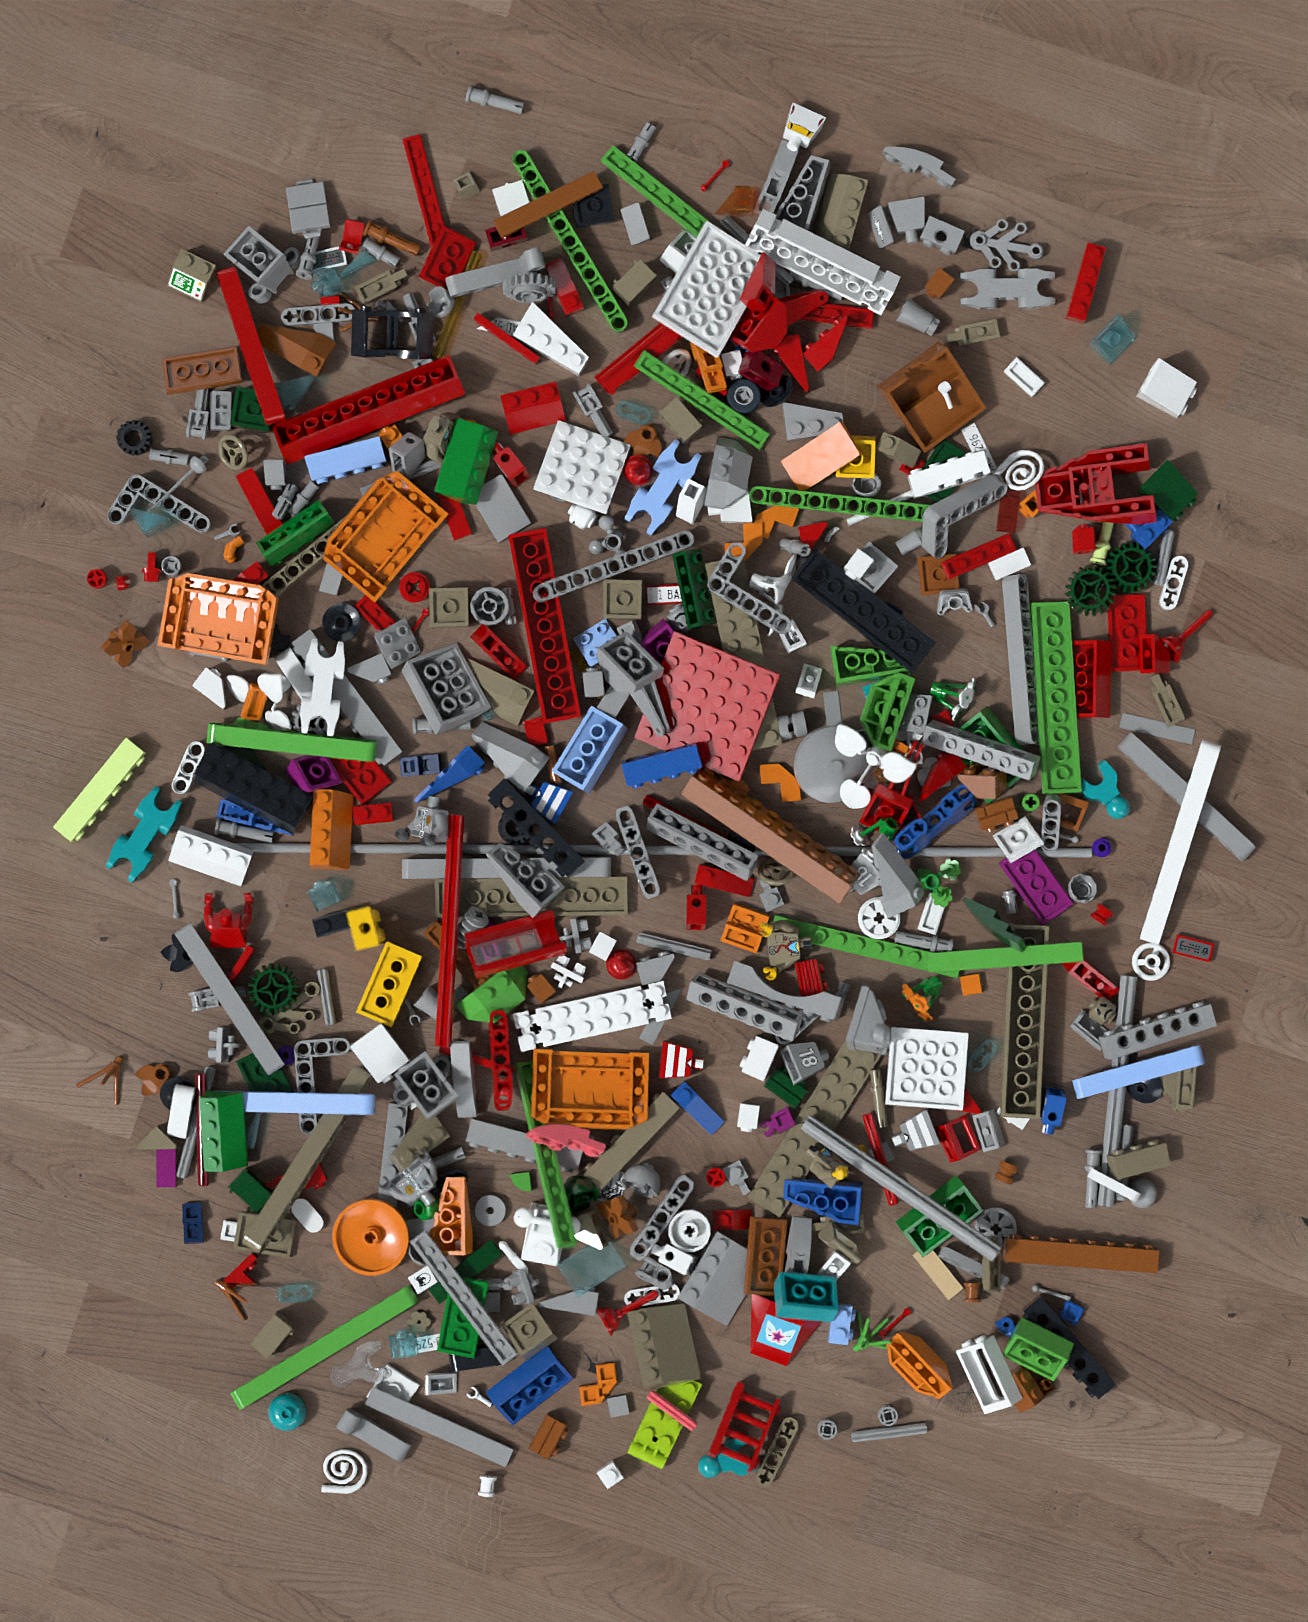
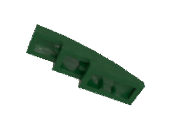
M966 897L963 898L967 909L988 932L1006 945L1020 952L1024 951L1026 945L1023 939L1013 934L1010 925L1001 921L996 910Z
M490 1239L454 1268L461 1277L474 1278L500 1257L502 1252ZM439 1280L428 1288L439 1304L447 1299L448 1292Z

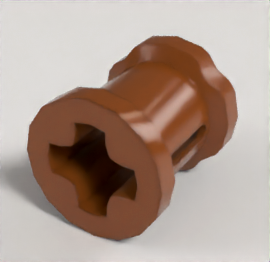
M964 1282V1286H966L964 1302H981V1298H979L981 1282Z

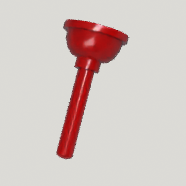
M634 455L625 461L623 475L629 483L642 485L651 479L653 466L647 457Z
M1211 610L1205 611L1182 634L1177 636L1168 635L1160 638L1169 652L1170 660L1176 663L1181 660L1186 639L1213 615Z
M618 949L608 956L606 968L612 977L624 980L634 974L636 960L631 952Z
M653 1290L621 1309L613 1310L612 1308L605 1307L602 1309L597 1308L596 1310L610 1336H612L619 1328V1320L623 1319L627 1312H631L657 1298L659 1294L656 1290Z

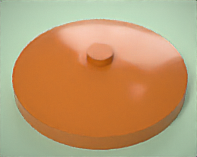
M373 1198L361 1199L347 1206L338 1216L332 1233L333 1246L341 1262L350 1270L368 1276L381 1275L394 1269L404 1258L410 1240L407 1222L400 1211L386 1201Z

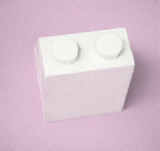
M1158 358L1154 362L1136 397L1177 418L1180 414L1184 415L1188 407L1185 403L1189 397L1193 398L1197 390L1195 388L1197 382Z
M380 1024L350 1046L377 1083L382 1081L385 1084L393 1078V1072L399 1071L410 1061L384 1024Z

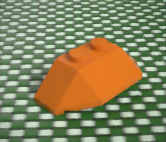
M899 1331L890 1339L892 1343L886 1344L890 1365L916 1392L940 1399L953 1388L947 1365L920 1336Z

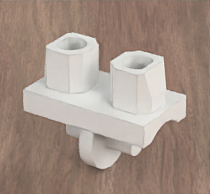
M559 956L556 962H553L551 968L564 974V976L556 973L554 979L560 981L559 988H562L563 984L571 987L573 982L568 980L567 977L582 983L586 967L576 963L573 971L566 969L570 960L566 956Z

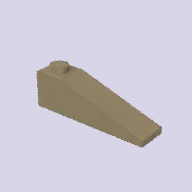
M466 657L465 660L491 708L502 719L518 726L535 691Z

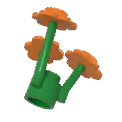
M932 976L929 980L925 978L912 989L907 984L902 985L903 996L913 1004L914 1011L920 1020L926 1022L927 1020L932 1021L934 1019L928 1011L936 997L940 994L943 983L937 977ZM924 986V996L914 995V992Z

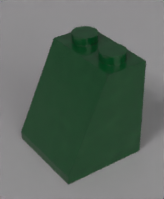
M1166 460L1137 490L1142 497L1153 495L1155 509H1160L1171 521L1174 520L1175 522L1184 514L1182 510L1186 506L1190 508L1197 501L1195 497L1198 494L1169 460Z

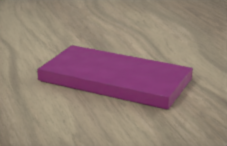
M1036 849L1012 863L1009 862L1007 857L998 863L1042 926L1074 904Z

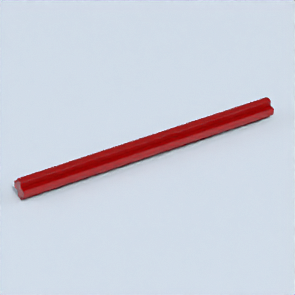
M448 815L435 1046L451 1047L464 833V816Z

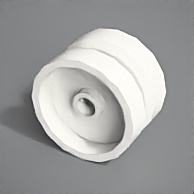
M693 1208L676 1212L668 1225L669 1238L672 1244L681 1251L695 1252L702 1249L710 1237V1224L707 1217ZM688 1226H691V1228H693L692 1233H687L685 1231L687 1230Z

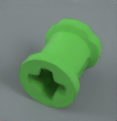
M1027 794L1021 799V806L1025 811H1034L1040 803L1039 798L1035 794ZM1029 797H1031L1032 801H1035L1031 808H1029L1028 804H1025Z

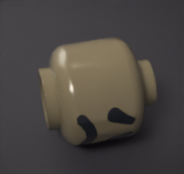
M1104 996L1099 999L1094 998L1088 1005L1090 1008L1089 1016L1100 1025L1109 1024L1117 1015L1116 1005Z

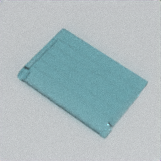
M607 1236L608 1246L598 1249L587 1245L556 1265L577 1297L626 1267Z

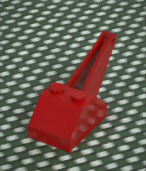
M817 289L781 298L773 297L767 310L751 311L747 308L728 339L750 352L776 348L783 341L787 333V326L825 304L828 300V294Z
M915 739L910 751L905 757L906 759L909 760L918 740ZM922 742L915 754L913 763H916L924 745ZM911 775L906 779L902 790L893 786L895 782L890 781L888 783L879 780L859 823L870 827L881 818L886 819L889 817L894 819L898 823V827H900L914 799V795L906 791Z

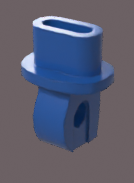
M1003 1317L995 1322L998 1329L1010 1338L1015 1329L1013 1321L1008 1317ZM1006 1323L1009 1324V1327L1007 1328L1004 1327Z

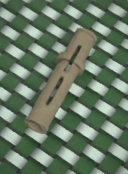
M882 1069L869 1070L872 1085L870 1091L873 1094L877 1128L888 1126Z

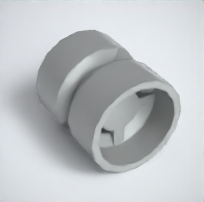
M803 711L792 713L791 717L787 714L777 716L781 741L792 739L793 735L796 737L808 735ZM792 723L793 729H788L787 724Z

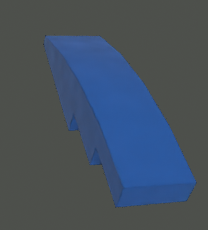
M220 800L216 818L292 835L228 800Z

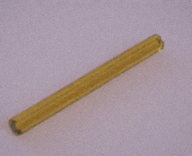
M472 251L465 272L478 268L482 257L480 252ZM467 294L454 298V307L446 318L433 352V356L438 359L444 356Z

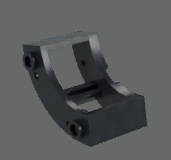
M360 306V309H353L351 356L364 358L398 356V358L417 360L432 359L434 313L426 312V308H415L414 311L372 309V306ZM368 316H387L386 348L367 347ZM399 316L417 318L416 349L398 348Z

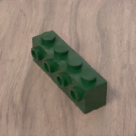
M701 548L672 554L688 629L716 624L717 620L711 592L708 588V578Z

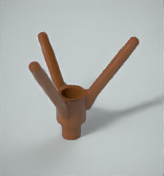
M339 292L343 299L355 308L360 309V305L342 292ZM338 307V311L352 314V310ZM368 316V322H378L379 316ZM352 323L340 328L339 331L343 332L352 328Z
M117 1056L114 1062L111 1061L109 1066L76 1084V1086L80 1087L107 1073L100 1085L103 1086L110 1076L114 1077V1105H118L119 1070L121 1069L120 1065L123 1059Z
M217 1279L214 1286L224 1293L238 1315L245 1321L246 1318L232 1295L247 1304L248 1301L236 1293L235 1288L257 1286L258 1283H226Z

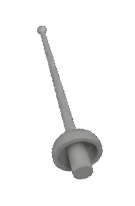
M205 455L199 459L193 456L190 459L191 469L151 509H148V512L151 513L160 502L193 472L204 473L207 470L204 464L209 461Z

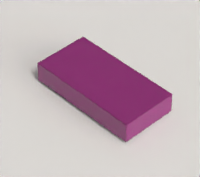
M156 1149V1187H176V1149Z

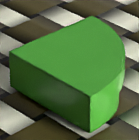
M529 1172L510 1174L511 1180L516 1187L524 1191H532Z

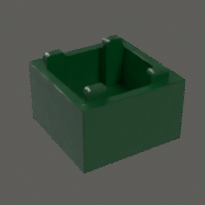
M236 387L230 425L235 428L270 434L271 424L266 425L255 390Z
M248 1168L243 1169L228 1186L231 1189L229 1191L230 1194L234 1192L251 1207V1213L253 1211L256 1213L260 1211L274 1192L269 1187H266L265 1183Z

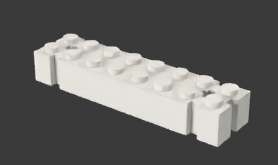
M762 209L745 244L756 253L765 252L776 264L859 305L864 303L868 305L867 309L882 315L897 287L900 276L888 270L884 273L879 270L880 266L785 219L780 221L776 219L777 215Z
M664 982L648 984L649 989L642 990L641 986L537 1008L535 1009L536 1014L529 1015V1011L514 1013L516 1029L521 1028L522 1035L518 1036L520 1050L522 1052L536 1049V1043L543 1042V1047L641 1026L649 1024L648 1019L656 1017V1022L672 1019L668 1003L663 1004L662 997L667 996ZM649 998L650 1001H654V1006L651 1005L652 1009L643 1006V1002H646L645 999ZM536 1023L537 1026H541L539 1034L531 1031L532 1024Z

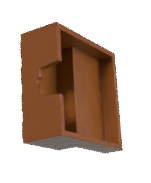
M940 342L931 346L876 386L895 416L902 421L919 449L924 453L986 409V406L949 349ZM944 381H947L952 388L947 392L953 406L951 409H948L944 396L938 390V386Z

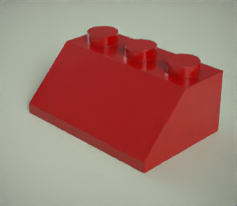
M556 381L500 395L510 435L556 424L558 420L566 421Z

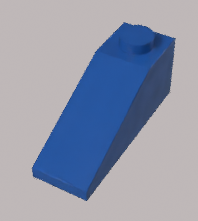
M685 1081L670 1094L710 1135L724 1123Z

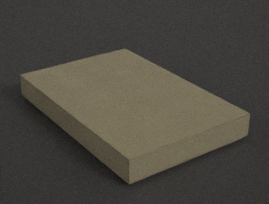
M239 1211L233 1244L234 1250L258 1253L243 1244L246 1234L259 1215L258 1213ZM284 1218L269 1244L260 1254L290 1258L297 1220Z

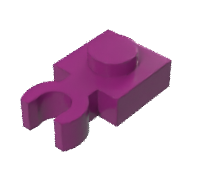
M788 1107L771 1115L772 1121H764L760 1124L762 1129L769 1127V1130L764 1133L766 1137H771L776 1130L781 1134L796 1126Z

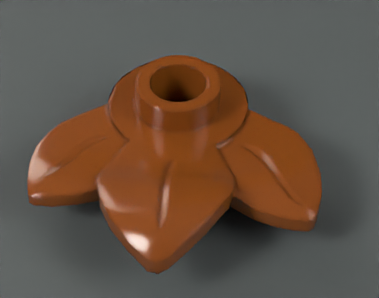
M643 425L638 431L628 433L624 439V443L633 447L634 455L647 457L651 453L658 457L662 449L661 442L657 439V431L652 425ZM650 431L651 437L646 438L644 432Z
M158 1064L155 1067L151 1065L141 1067L135 1076L144 1080L142 1095L148 1096L156 1092L160 1095L161 1086L167 1079L171 1078L172 1072L166 1064ZM159 1070L165 1071L164 1077L159 1076Z

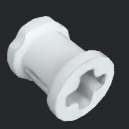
M480 1475L481 1487L478 1495L494 1497V1483L497 1477Z

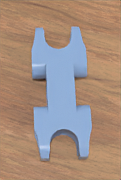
M676 439L661 453L653 466V469L660 473L649 491L642 486L639 488L625 516V520L630 522L636 513L640 511L649 513L652 522L647 530V534L650 536L665 522L673 509V506L666 502L677 484L684 487L687 479L691 480L693 478L696 467L701 459V455L696 453L689 463H678L674 457V453L679 445V441Z

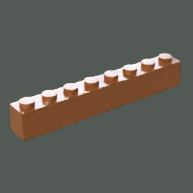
M1010 1234V1237H1004L1002 1260L1005 1262L1158 1274L1159 1250L1154 1249V1245H1143L1142 1248H1137L1132 1243L1116 1246V1242L1105 1241V1245H1100L1094 1240L1078 1243V1239L1067 1238V1242H1062L1056 1237L1040 1240V1236L1029 1235V1239H1024L1019 1234Z

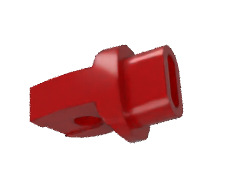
M148 552L147 567L142 569L144 582H159V574H162V571L156 568V552Z

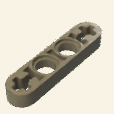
M785 1417L780 1423L756 1473V1481L760 1486H769L774 1480L798 1430V1422L794 1417ZM791 1420L795 1428L789 1429L788 1434L791 1437L788 1438L785 1434H781L780 1431L785 1432L787 1427L784 1424L785 1422L789 1423ZM778 1438L786 1439L787 1444L784 1448L776 1446ZM770 1455L778 1457L776 1465L768 1464L767 1459ZM766 1465L769 1469H773L774 1472L772 1473L769 1470L767 1476L770 1479L769 1481L765 1480L763 1483L759 1475L765 1474L766 1468H763V1466Z

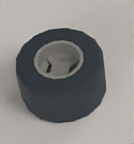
M748 379L736 380L727 390V404L742 415L750 414L757 409L761 393L759 387L753 381Z

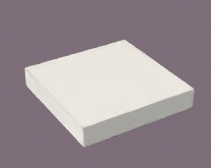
M1026 816L1016 821L1015 824L992 835L1010 863L1044 844Z
M387 1364L374 1384V1387L408 1402L420 1386V1384Z

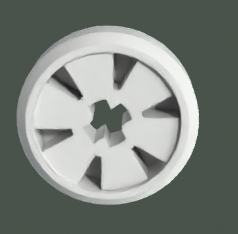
M874 897L867 900L861 906L858 912V924L867 936L874 939H884L890 937L898 929L900 913L887 917L880 897ZM878 912H880V915H884V919H882L880 924H878V921H874V917H876Z

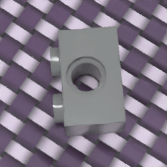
M929 216L919 240L923 241V245L930 248L935 246L940 249L941 253L950 256V254L955 255L965 231ZM944 233L946 240L943 242L938 241L936 235Z

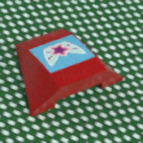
M752 1295L750 1353L787 1366L822 1321L776 1317L775 1301L761 1295Z

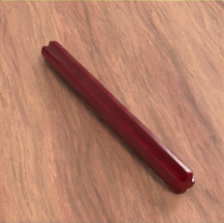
M196 1073L198 1185L208 1186L209 1172L204 1171L199 1097L207 1091V1077L205 1073Z

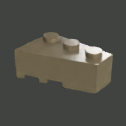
M420 1112L389 1158L399 1172H402L418 1159L416 1151L422 1155L425 1153L423 1147H426L427 1152H430L449 1138L450 1135L436 1116L428 1121L423 1113Z

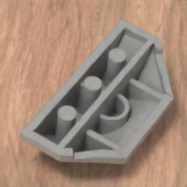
M717 437L704 506L725 509L729 504L746 493L753 457L737 440Z

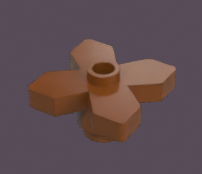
M128 620L119 628L113 629L109 634V639L101 645V649L109 656L115 655L114 660L122 668H125L132 661V651L143 650L150 643V640L141 632L136 633L137 629Z
M623 1195L611 1199V1201L606 1200L597 1204L600 1214L609 1220L608 1232L612 1239L619 1238L624 1233L628 1235L638 1230L634 1220L637 1210L632 1203L626 1202Z

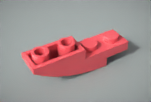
M545 1125L533 1128L526 1133V1137L531 1139L532 1142L548 1145L552 1150H561L568 1146L572 1150L583 1151L590 1157L599 1156L604 1152L606 1146L603 1143L590 1139L589 1130L569 1125Z

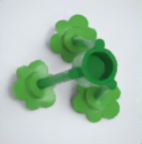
M947 859L940 866L942 872H938L936 875L932 874L931 870H923L922 868H919L917 873H914L919 879L923 890H933L931 897L934 899L933 903L935 905H940L944 908L952 901L951 889L940 886L941 877L944 876V878L956 880L958 874L961 873L959 861Z

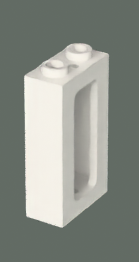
M985 1335L975 1339V1342L970 1339L961 1344L962 1347L956 1350L984 1414L1010 1407L1023 1399L994 1335L987 1338ZM982 1348L1004 1397L998 1395L978 1349Z

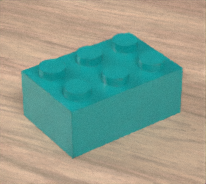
M780 1272L774 1282L776 1317L832 1322L839 1311L836 1277Z

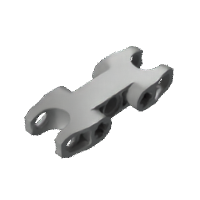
M978 269L960 273V280L973 282L978 288V294L971 298L961 299L960 306L978 310L997 309V300H1018V309H1037L1055 305V298L1043 297L1037 291V284L1041 281L1054 280L1055 272L1040 269H1019L1018 278H997L996 269Z
M628 806L619 808L616 811V818L643 895L648 899L659 895L660 888L633 811ZM628 811L631 815L630 819L625 822L622 821L619 817L621 812ZM630 831H633L635 833L634 837L632 838L628 836V833ZM635 847L642 848V857L635 858L632 855V850ZM643 867L647 868L646 874L641 873ZM648 883L654 884L656 886L655 893H646L645 886Z
M685 1174L677 1178L651 1218L633 1241L630 1247V1255L637 1260H642L647 1256L659 1236L692 1191V1179ZM681 1181L689 1183L687 1190L679 1189L678 1185ZM674 1198L676 1203L672 1205L669 1201ZM658 1213H666L667 1220L665 1222H658L656 1219ZM653 1230L654 1235L648 1236L647 1232ZM641 1244L645 1247V1251L643 1253H636L634 1250L635 1246Z

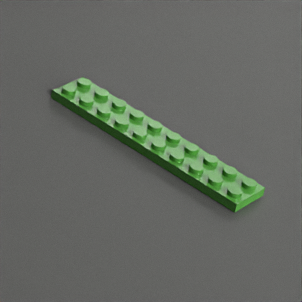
M1068 602L1031 603L1042 794L1080 793L1082 789L1070 605Z

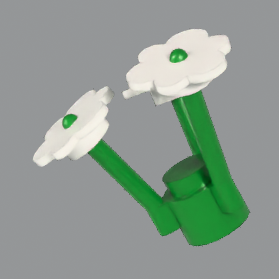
M972 678V682H968V685L935 681L931 687L930 695L935 697V701L953 710L951 713L954 715L952 721H955L962 710L966 709L969 703L972 702L976 689V679ZM950 688L964 689V691L957 693L950 691ZM948 695L959 697L960 702L959 705L954 707L943 698L946 699Z
M881 818L866 830L857 826H853L850 835L858 846H865L866 841H868L866 834L879 827V833L885 834L894 848H897L893 837L899 827L898 823L892 818ZM863 848L862 855L874 863L872 849L867 850Z

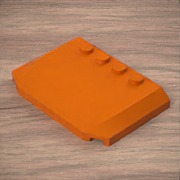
M396 470L376 479L327 539L323 560L372 601L376 602L387 589V585L431 532L441 524L448 513Z
M191 573L169 579L158 646L268 665L279 598L261 585Z
M533 1049L531 1117L545 1125H569L589 1129L628 1130L646 1122L648 1114L649 1053L630 1052L629 1054Z

